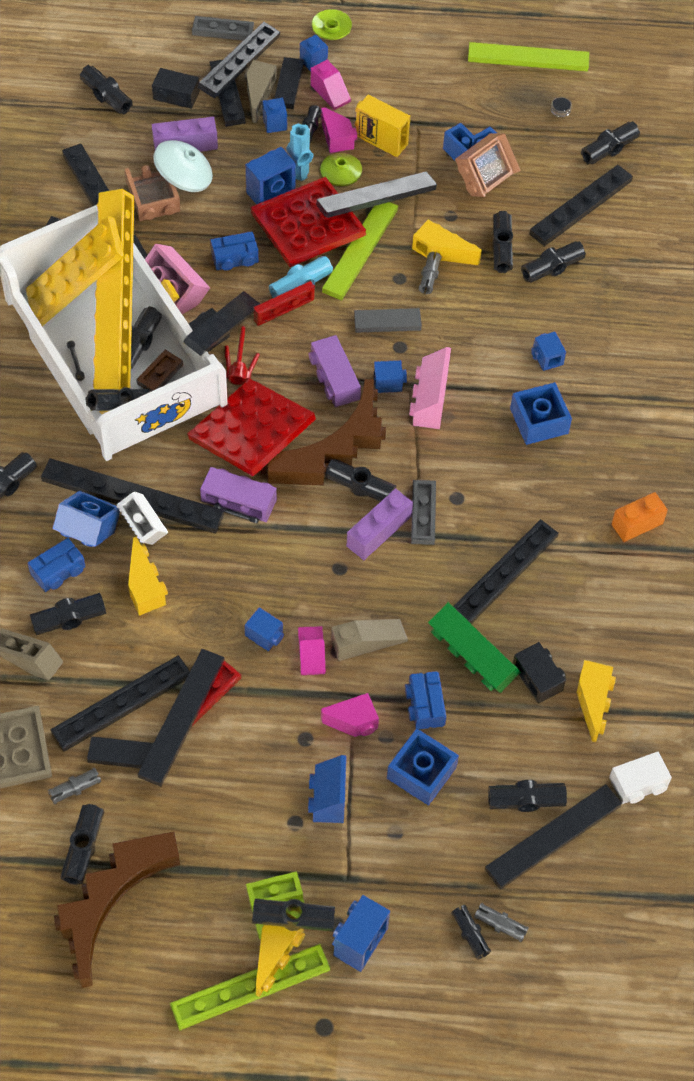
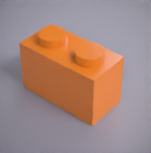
M654 492L616 509L611 525L622 541L626 542L662 525L668 509L657 493Z

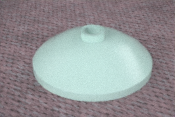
M177 140L164 141L157 146L153 156L154 163L159 173L169 183L188 192H200L210 185L213 177L212 169L206 157L198 149L188 143Z

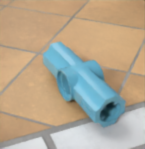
M298 123L292 126L290 143L287 145L286 150L295 162V179L302 181L307 179L309 163L313 159V153L309 149L310 129L307 125Z
M321 256L305 266L301 264L293 266L288 271L287 276L269 285L272 298L309 281L315 284L318 280L331 274L333 267L330 260L326 256Z

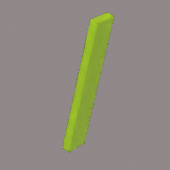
M469 42L468 62L588 71L589 52Z
M387 202L372 208L362 224L366 229V236L350 243L324 284L322 293L342 301L397 213L398 205Z
M318 944L290 955V960L283 970L279 968L273 976L276 980L268 992L263 991L260 997L256 996L257 968L171 1002L170 1007L179 1031L330 971V966L321 945Z

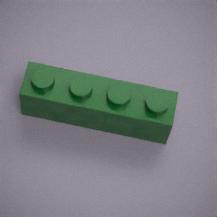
M449 602L428 622L433 628L430 632L440 642L445 639L450 644L447 649L456 658L461 655L467 661L464 665L474 675L479 672L484 677L481 682L490 691L495 688L501 693L521 673Z

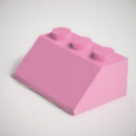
M155 244L145 258V261L160 283L164 279L170 280L180 297L175 302V305L181 314L199 305L210 289L206 282L171 246Z
M449 347L423 357L422 365L417 366L415 379L419 380V384H414L412 398H416V403H411L409 416L414 417L413 426L440 429L451 352Z

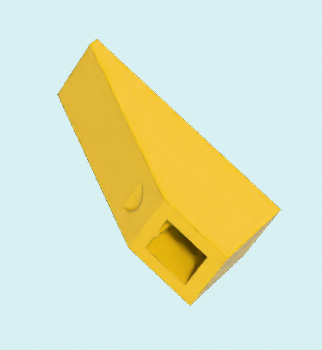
M427 220L413 235L412 249L425 257L428 256V253L434 252L433 259H435L436 253H439L441 255L440 261L471 265L480 264V248L460 238L457 234L444 229L437 223Z
M136 536L133 538L128 586L130 597L140 616L165 606V595H168V591L164 582H159L156 577L159 574L154 562L149 563L147 559L149 553L145 544H140Z
M584 660L576 693L591 740L596 743L598 735L604 734L607 720H603L602 717L604 712L608 713L611 698H607L608 690L613 691L616 677L612 676V666Z
M287 914V917L290 919H297L291 914ZM264 925L262 927L256 996L260 997L263 991L268 992L276 980L273 976L277 970L285 968L291 956L288 954L292 948H298L305 937L304 929L290 931L282 926Z

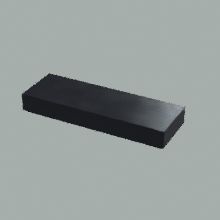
M283 58L274 99L283 98L285 107L288 109H294L304 66L303 59Z
M91 736L87 762L141 769L153 743Z

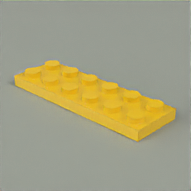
M105 217L25 289L29 307L42 327L124 257L115 218Z

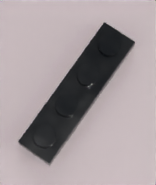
M222 60L210 61V70H213ZM234 80L217 96L225 127L246 124L243 107Z

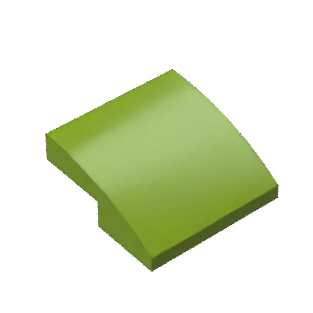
M297 871L246 884L252 914L255 899L285 902L290 899H297L305 903ZM297 911L289 912L295 918L301 916ZM255 924L260 940L264 925Z

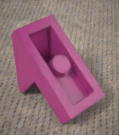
M322 626L298 627L301 675L326 674Z

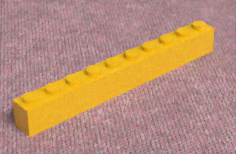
M124 189L100 192L99 202L97 203L98 224L107 216L115 218L124 257L97 279L95 291L96 312L94 315L96 321L94 335L95 356L93 359L95 366L94 389L130 388L134 196ZM99 411V412H100L101 415H102V414H104V413H106V412H108V411Z

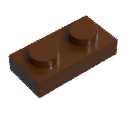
M165 349L136 379L137 385L143 389H149L150 392L165 386L184 366L183 360Z

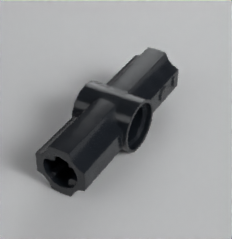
M89 64L85 66L79 74L80 80L92 89L96 99L101 103H108L119 114L122 113L124 115L129 112L133 105L132 99L120 90L116 80L111 76L106 78L94 66Z
M628 121L613 131L610 129L603 131L596 141L581 149L583 161L589 165L598 162L608 155L611 157L616 156L626 144L639 137L638 125L634 121Z
M499 211L493 214L492 250L494 270H497L498 273H507L513 269L512 215L508 214L507 211Z
M574 241L557 250L554 247L546 249L539 258L521 266L523 278L527 283H532L549 274L552 276L560 275L567 266L585 258L584 246L580 241Z
M148 306L144 308L134 326L132 325L131 369H133L141 353L150 348L153 333L162 319V314L154 307Z
M127 387L121 389H92L88 391V395L85 398L86 406L91 411H110L150 393L149 389H130Z
M27 452L19 454L5 467L0 466V499L4 495L8 497L14 494L19 488L20 482L37 468L36 462Z
M335 458L330 461L325 472V478L350 488L354 495H366L380 502L395 488L397 489L396 485L371 475L370 470L366 467L355 468Z
M100 593L78 600L73 598L59 600L52 608L30 614V618L37 636L59 628L72 630L80 626L82 621L107 613Z
M522 780L515 785L489 786L488 803L490 809L517 808L520 812H533L540 807L566 806L567 789L565 783L537 784L534 780Z
M82 805L75 831L70 836V847L60 876L61 880L69 884H83L90 859L95 853V842L105 812L104 809L97 805ZM81 841L89 842L86 847H77V844Z
M255 899L252 924L282 926L290 931L311 929L333 932L335 907L305 904L297 899H290L286 902ZM291 911H297L301 916L297 919H290L287 917V914Z

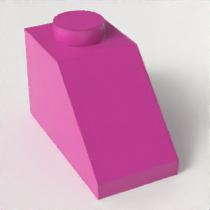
M328 59L311 68V86L333 110L351 102L340 72Z
M321 108V124L329 152L354 149V140H357V130L352 128L350 119L327 108Z
M368 693L321 709V721L323 724L351 736H367L378 729L379 717Z

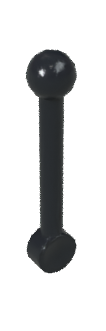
M71 340L67 342V348L71 351L77 371L75 374L76 379L82 381L85 379V374L79 366L74 349L75 342Z
M220 503L213 505L215 508L224 510L225 513L256 524L259 522V518L222 507Z

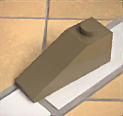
M253 60L250 67H247L245 70L244 79L247 80L252 122L257 123L263 110L262 101L268 100L277 78L276 65Z
M400 619L355 620L331 627V642L338 661L408 642Z
M3 628L0 629V656L26 672L50 680L64 662L50 643Z

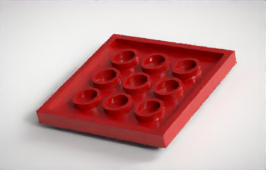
M326 177L250 207L252 216L289 267L366 236L365 227L353 212L326 218L316 206L317 199L339 194Z
M250 378L227 398L228 405L224 407L219 405L189 431L187 435L190 441L249 475L254 476L312 424L316 417L314 412Z

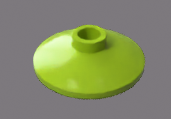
M335 9L321 11L312 20V29L315 34L327 40L344 38L350 33L352 28L350 17L346 13Z
M335 153L322 161L320 172L322 177H326L332 185L348 186L359 180L362 174V165L353 155Z

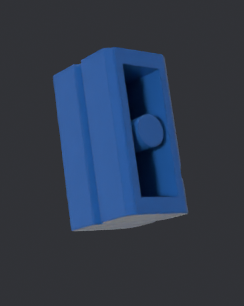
M253 231L210 239L211 255L216 271H227L233 267L243 265L252 266L254 263L259 262L258 247Z
M66 538L27 563L31 576L38 582L44 592L59 588L64 580L71 576H78L83 571V568H85L83 555L69 538Z
M439 672L409 675V683L405 684L406 699L411 698L412 706H408L410 721L415 722V728L417 729L445 726L446 711Z

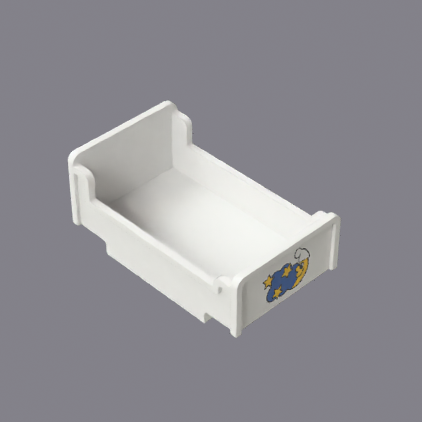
M97 205L1 245L0 276L6 302L8 305L13 304L29 331V336L89 434L95 435L101 445L102 456L108 461L112 459L113 454L215 406L220 405L224 407L228 405L226 370L214 354L209 355L208 352H205L200 356L184 344V339L193 330L133 243L132 325L134 326L142 310L148 306L156 308L162 314V319L153 333L150 348L141 353L133 369H131L130 389H143L137 385L136 379L165 349L182 359L184 366L165 386L102 415L99 411H91L86 406L85 398L88 395V391L94 389L95 366L93 359L95 356L94 335L96 330L94 315L96 312L95 291L97 280L43 327L29 307L25 289L98 224ZM71 340L75 342L74 349L79 366L85 374V379L82 381L76 379L75 374L77 371L71 351L67 348V342Z

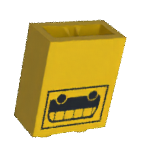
M369 94L363 101L358 102L355 108L357 137L398 157L408 146L410 115Z

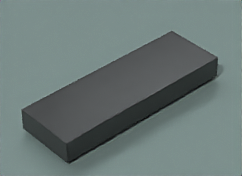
M195 16L192 35L244 41L254 31V22Z
M420 308L354 310L355 333L421 331Z
M413 480L411 544L435 545L436 481Z

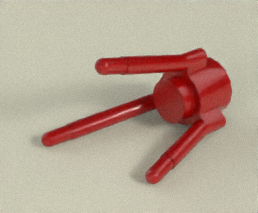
M245 326L241 327L237 360L233 365H231L229 346L225 345L224 347L227 369L226 378L235 385H243L251 378V373L260 356L259 353L255 354L248 369L246 364L241 362Z

